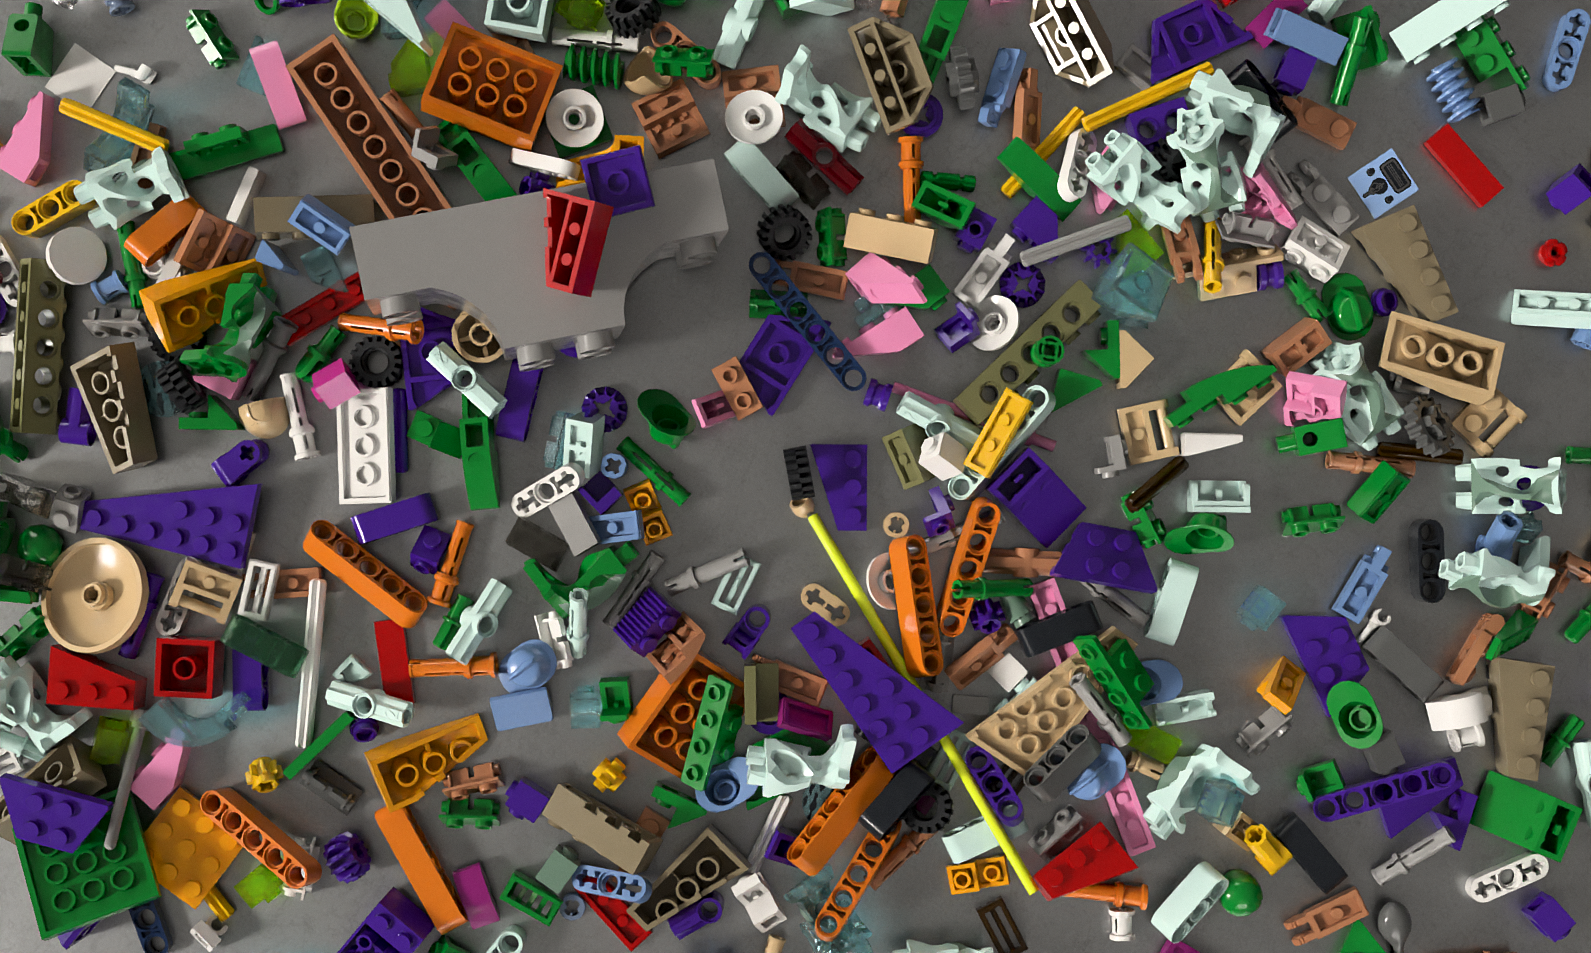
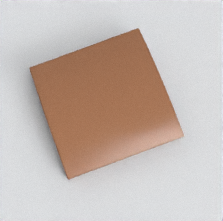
M778 65L721 72L726 108L730 101L742 92L760 90L769 93L775 98L781 87ZM780 104L783 112V122L781 127H786L784 106L783 104ZM752 119L749 123L758 124L760 121Z
M683 78L673 82L669 88L662 92L647 95L631 103L659 159L710 134Z
M199 208L173 260L197 272L245 261L256 236Z
M684 611L681 612L682 615L677 619L674 628L665 633L667 638L657 645L654 651L646 655L648 660L670 685L688 668L698 654L706 637L704 631Z

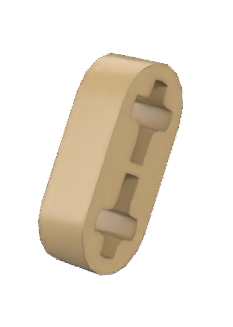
M810 583L802 589L801 601L809 610L815 611L834 626H841L848 621L850 617L848 605L817 583ZM815 589H818L820 591L819 597L825 601L824 604L821 605L817 601H813L811 604L808 603L809 597L806 592L808 590L813 592ZM827 604L834 608L840 605L843 607L842 613L845 616L842 619L837 617L835 620H832L831 611L825 607Z

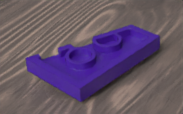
M810 444L837 530L867 531V445Z
M1449 756L1440 759L1449 763L1456 772V780L1451 787L1378 808L1387 837L1392 839L1464 785L1455 757ZM1445 767L1436 768L1433 772L1434 780L1437 782L1446 781L1449 778V770ZM1415 775L1406 777L1404 787L1408 790L1418 789L1421 783L1420 778ZM1385 783L1379 784L1375 789L1376 796L1382 799L1389 797L1392 792L1391 786Z

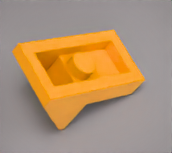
M1283 655L1260 683L1257 692L1272 706L1286 715L1294 707L1306 672Z

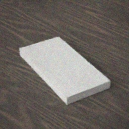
M361 388V393L336 406L339 504L396 503L393 388Z

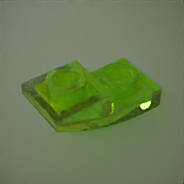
M1126 724L1124 725L1132 735L1127 745L1166 765H1169L1174 759L1183 741L1154 725L1150 729H1129Z

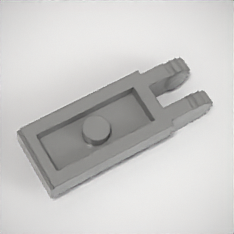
M1303 159L1298 165L1312 182L1306 187L1302 179L1292 171L1287 174V177L1304 200V203L1338 237L1360 215L1322 174L1319 175L1318 170L1310 162Z

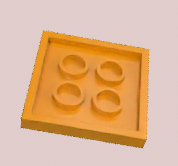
M182 786L179 787L144 833L158 883L195 910L244 848L206 816L201 810L200 799Z

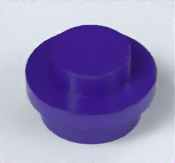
M1387 288L1376 289L1371 296L1374 313L1380 317L1389 316L1392 311H1395L1398 307L1396 293Z
M369 717L365 719L357 718L349 726L350 734L358 742L372 741L379 731V723L376 719Z

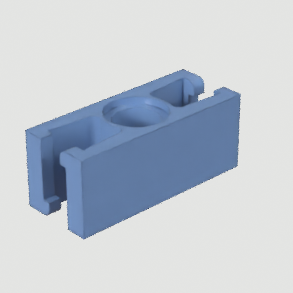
M1280 8L1275 9L1263 34L1284 45L1316 57L1319 61L1336 66L1349 39L1293 12Z

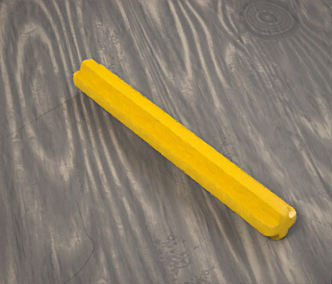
M1206 62L1083 117L1082 125L1086 132H1090L1190 87L1191 81L1198 70L1213 76L1215 73L1213 66L1210 62Z

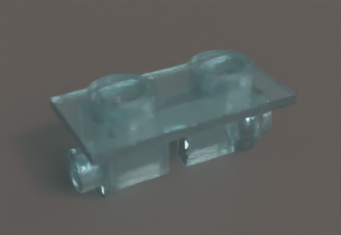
M556 410L555 416L552 415L548 435L557 437V442L547 441L543 457L545 461L544 467L558 469L563 466L566 418L572 417L575 414Z

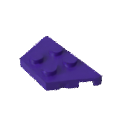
M1196 0L1160 16L1152 21L1150 81L1152 85L1249 42L1253 39V35L1249 31L1244 32L1232 22L1234 19L1226 12L1220 11L1211 0Z
M422 307L420 308L423 317L424 335L419 344H411L407 340H400L408 410L410 411L416 410L452 386L451 382L426 360L430 351L444 341L461 356L452 342V327L455 319Z
M771 314L767 316L739 362L768 414L773 416L814 350L786 316ZM824 320L825 323L830 327L832 322ZM814 325L809 329L808 335L813 341H821L825 334V329L820 325Z
M1082 522L1078 524L1072 534V539L1062 550V555L1057 564L1050 570V576L1149 594L1157 592V585L1135 531Z
M1316 615L1279 616L1325 715L1331 717L1327 706V696L1331 688L1342 681L1350 680L1359 683L1370 669L1346 617Z
M8 773L0 776V785L16 838L72 854L79 849L86 840V837L97 827L100 820L111 810L114 804L111 801Z

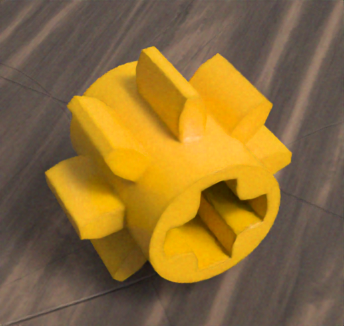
M270 757L255 759L249 765L250 771L245 772L247 785H252V790H256L259 793H268L275 790L280 785L279 779L284 777L282 766L277 765L276 759L272 760Z
M606 757L591 773L597 778L592 784L602 793L607 788L613 793L627 778L622 772L626 766L617 757L612 762Z

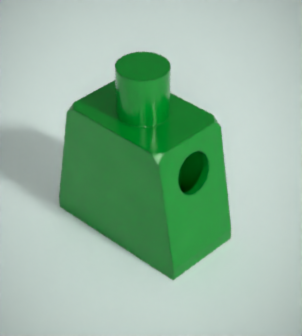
M33 2L25 3L24 14L12 13L9 15L1 55L23 76L52 77L54 32L42 19L43 6Z
M1342 418L1290 427L1291 434L1275 437L1279 454L1295 451L1297 456L1348 447ZM1311 434L1313 437L1312 443L1304 444L1303 436Z

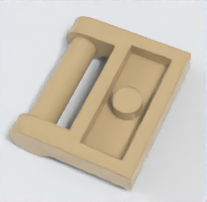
M1245 349L1239 354L1240 358L1228 370L1263 364L1249 350ZM1271 374L1272 381L1260 389L1255 385L1246 391L1249 396L1237 405H1233L1232 402L1223 405L1218 397L1216 398L1217 404L1238 426H1241L1282 385Z
M1496 388L1494 397L1479 406L1467 403L1451 420L1453 424L1451 428L1480 456L1490 458L1494 454L1493 449L1518 423L1522 424L1528 416ZM1504 411L1509 417L1485 442H1482L1478 437Z
M1168 399L1117 409L1123 440L1125 439L1128 448L1127 459L1129 466L1180 455L1178 446L1174 444L1172 430L1163 420L1168 415L1166 408L1169 407ZM1148 411H1156L1164 447L1162 450H1157Z
M187 557L168 605L176 608L178 605L215 618L217 619L216 622L225 625L244 577ZM185 589L223 603V606L219 608L183 595V591Z

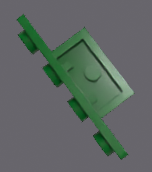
M1487 14L1481 16L1484 22L1470 31H1467L1464 27L1454 33L1457 37L1454 41L1480 83L1507 67L1521 91L1530 87L1527 82L1531 79L1528 71L1523 65L1518 67L1513 59L1516 52L1508 40L1502 41L1498 34L1501 27L1493 15L1490 17Z
M227 124L219 128L220 131L215 133L200 132L191 136L192 139L183 142L185 149L169 153L184 181L283 152L284 148L278 127L275 124L249 131L236 124Z
M1096 635L1076 636L1073 642L1079 650V654L1085 659L1094 677L1108 695V699L1121 715L1123 722L1129 729H1150L1153 724L1140 705V702L1152 688L1154 682L1126 639H1117L1107 652Z
M715 674L708 676L681 775L683 783L700 792L705 791L707 788L712 766L728 761L734 754V744L738 730L742 725L744 708L737 704L729 705L734 684Z

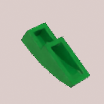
M1016 136L997 157L1027 194L1031 197L1037 196L1057 215L1059 221L1063 222L1082 201L1079 198L1073 202H1066L1061 198L1057 189L1059 175L1019 137Z

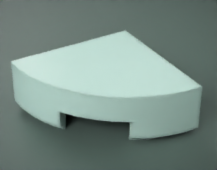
M352 653L332 675L341 681L358 682L370 677L374 672L359 657Z

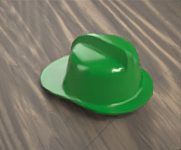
M1349 273L1335 274L1324 284L1321 293L1323 304L1332 313L1327 317L1329 326L1338 338L1346 341L1358 340L1364 337L1371 329L1373 324V306L1365 285L1357 276Z
M648 389L639 395L637 399L638 408L649 422L651 437L657 442L676 449L685 436L692 433L696 428V421L693 416L672 394L660 389Z
M1203 512L1195 514L1186 526L1168 532L1164 537V545L1172 552L1183 555L1224 552L1234 546V538L1227 531V518L1225 515Z
M1350 680L1334 685L1328 693L1327 706L1342 740L1349 746L1358 749L1369 748L1376 744L1382 736L1384 726L1381 714L1368 689L1360 683Z

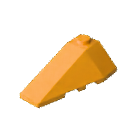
M253 258L164 280L139 290L146 316L166 351L171 353L197 342L204 336L202 333L213 324L221 323L225 293L229 283H240L243 273H257L263 279L260 287L268 285L262 263Z
M476 713L392 740L364 752V755L389 812L392 813L417 802L425 795L424 792L437 781L440 782L444 779L446 773L458 763L465 761L487 742L488 738L480 716Z

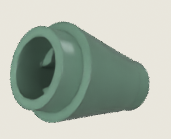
M1023 596L1000 597L1010 624H1014L1016 629L1036 618L1033 613L1035 609Z

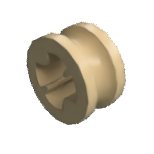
M893 512L885 517L883 528L887 535L893 538L903 537L909 530V521L904 514ZM892 517H897V520L899 518L903 520L904 524L901 525V532L895 533L896 530H893V532L889 530L888 526L892 524L890 520Z

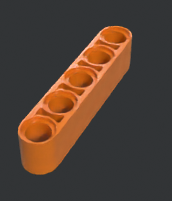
M987 497L976 498L969 507L936 609L938 627L948 637H956L963 632L974 598L953 599L952 592L957 589H952V584L955 580H974L975 578L982 577L1000 521V509ZM990 506L991 513L989 516L979 518L980 510L983 507ZM982 534V540L979 544L970 545L972 536ZM973 561V567L970 571L961 572V567L965 562ZM948 616H956V620L952 625H943L944 620Z
M326 520L313 522L303 541L304 551L403 628H413L416 626L428 606L424 595L332 523Z
M913 534L896 538L889 545V557L906 670L913 678L936 676L941 673L944 661L925 540L920 535Z
M873 746L867 748L851 767L849 784H846L843 790H833L789 847L787 859L807 875L814 876L822 870L856 826L861 814L894 777L896 771L894 773L890 772Z
M223 787L206 791L202 795L200 807L203 813L289 887L298 889L314 884L321 878L322 868L320 863L234 789ZM218 797L220 798L221 805L218 803ZM259 833L262 834V842L259 838ZM280 851L283 852V855H284V859H283V860H282V858H281V856H280ZM301 869L305 872V878L301 874Z
M384 806L375 811V819L438 932L444 935L468 922V917L458 893L410 807L405 806L390 813L387 806Z
M902 820L896 825V829L880 842L870 832L867 833L817 916L815 932L821 940L831 942L840 935L897 840L902 827ZM869 845H876L880 848L881 854L877 857H871L866 853L865 849ZM860 869L865 872L867 878L862 882H856L851 878V872ZM841 894L848 895L852 903L848 907H840L835 901L836 897ZM830 919L835 922L837 928L834 932L826 933L821 929L820 923L823 920Z

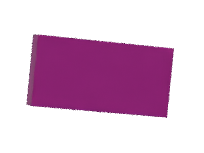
M783 697L779 700L777 727L827 742L832 739L833 712Z

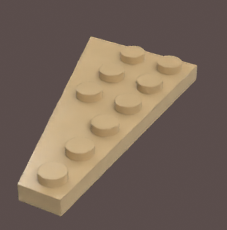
M1113 625L1098 636L1099 641L1107 652L1117 639H1126L1133 651L1138 645L1137 642ZM1077 651L965 735L969 740L1024 776L1027 770L1071 727L1078 725L1089 711V708L1084 704L1076 691L1069 685L1071 678L1082 672L1086 674L1088 680L1100 695L1104 689L1094 677L1085 659Z

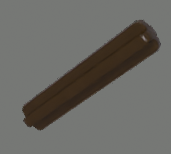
M1382 441L1377 445L1376 455L1396 459L1460 465L1463 462L1464 452L1461 449L1451 448V451L1432 458L1430 454L1424 455L1423 448L1417 449L1416 445Z
M1175 457L1130 495L1124 502L1128 511L1131 513L1139 511L1187 470L1189 463L1185 457Z

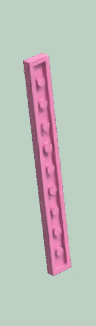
M1054 577L1026 587L1033 588L1030 599L1038 620L1066 609ZM1073 641L1050 650L1056 667L1079 651ZM1089 710L1079 724L1086 726L1099 743H1107L1119 750V747L1115 745L1106 730L1100 729L1097 725L1096 717ZM1126 768L1124 778L1104 795L1126 853L1132 857L1156 848L1147 821L1143 817L1144 813Z

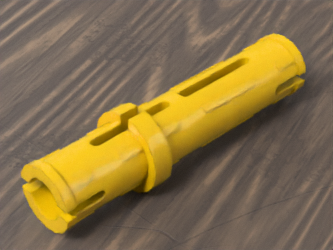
M1215 220L1207 223L1203 221L1204 258L1201 261L1202 271L1204 272L1203 289L1208 293H1217L1222 289L1221 278L1222 271L1225 268L1224 260L1221 257V235Z

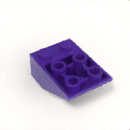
M1029 447L1024 448L985 488L1046 549L1087 508L1054 471Z
M393 886L337 953H413L435 926L427 914Z

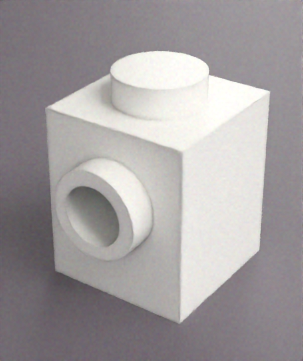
M944 431L924 440L921 446L919 464L944 481L963 473L965 467L963 463L967 458L968 449Z

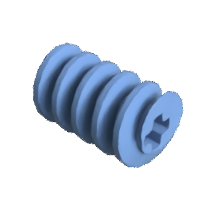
M1458 56L1432 69V73L1426 78L1428 83L1437 81L1436 85L1431 89L1433 93L1442 92L1436 100L1437 103L1447 102L1442 112L1453 113L1447 119L1448 123L1458 122L1483 109L1474 108L1480 101L1479 97L1469 98L1475 90L1474 87H1463L1470 80L1469 77H1458L1464 70V67H1453L1459 60Z

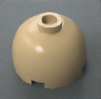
M462 311L452 327V342L457 352L464 359L476 364L490 363L499 359L503 352L491 331L478 319Z

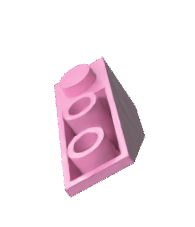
M41 91L30 99L26 114L22 120H19L14 125L13 135L8 143L0 149V169L33 187L37 186L51 161L55 99Z
M869 252L845 273L857 293L871 303L925 304L928 301L921 291L924 289V286L914 275L909 277L899 265L894 267L885 256L880 258L874 253Z
M895 306L883 314L884 321L876 326L872 321L859 330L861 334L853 341L847 337L841 342L853 357L900 353L925 335L906 306L901 310ZM835 347L837 351L832 354L833 358H844L843 351Z
M196 719L185 723L183 721L178 723L170 732L173 737L167 744L161 743L151 753L152 761L147 766L145 764L141 765L134 773V781L130 790L153 810L162 807L183 783L198 723Z

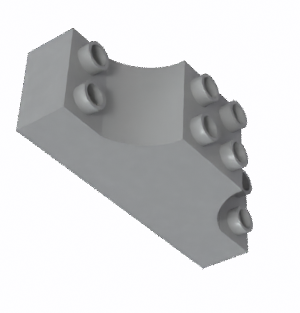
M714 158L647 171L656 206L611 217L591 297L571 294L546 286L545 247L548 246V230L544 227V217H547V198H543V191L349 227L364 300L374 315L382 314L383 319H386L387 326L403 325L422 320L420 306L434 303L448 305L467 312L491 331L500 345L505 361L517 358L520 372L553 366L556 359L554 351L571 347L576 348L578 360L611 354L612 348L615 347L614 339L620 337L625 327L624 302L627 289L645 268L656 260L669 257L676 258L678 269L698 267L712 262L711 256L718 253L717 247L729 231ZM586 183L550 189L590 200Z

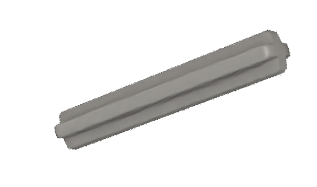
M1127 215L1024 250L1020 253V260L1024 267H1028L1128 232L1132 229L1131 221Z

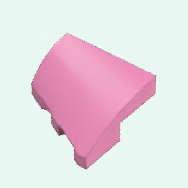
M1261 162L1252 178L1244 174L1243 166L1241 171L1249 192L1266 200L1276 222L1291 230L1298 226L1294 213L1264 164Z
M1289 371L1286 377L1287 400L1283 407L1285 426H1293L1296 420L1307 419L1309 423L1318 422L1320 419L1331 420L1341 418L1346 400L1347 381Z

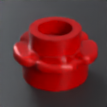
M1549 239L1540 247L1538 257L1548 267L1560 266L1567 259L1565 255L1568 249L1563 242H1558L1557 239ZM1552 250L1556 252L1555 256L1551 254Z

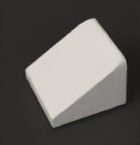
M1006 650L1003 653L1005 657L989 668L987 672L1009 693L1029 672Z

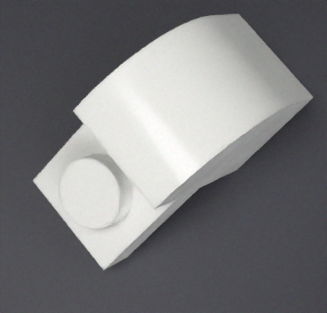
M1476 686L1462 694L1441 695L1425 703L1432 731L1455 730L1475 726L1489 721L1488 716L1493 714L1492 699L1488 694L1487 686Z
M760 872L743 876L736 885L731 887L735 897L745 906L754 926L762 933L787 919L776 895Z

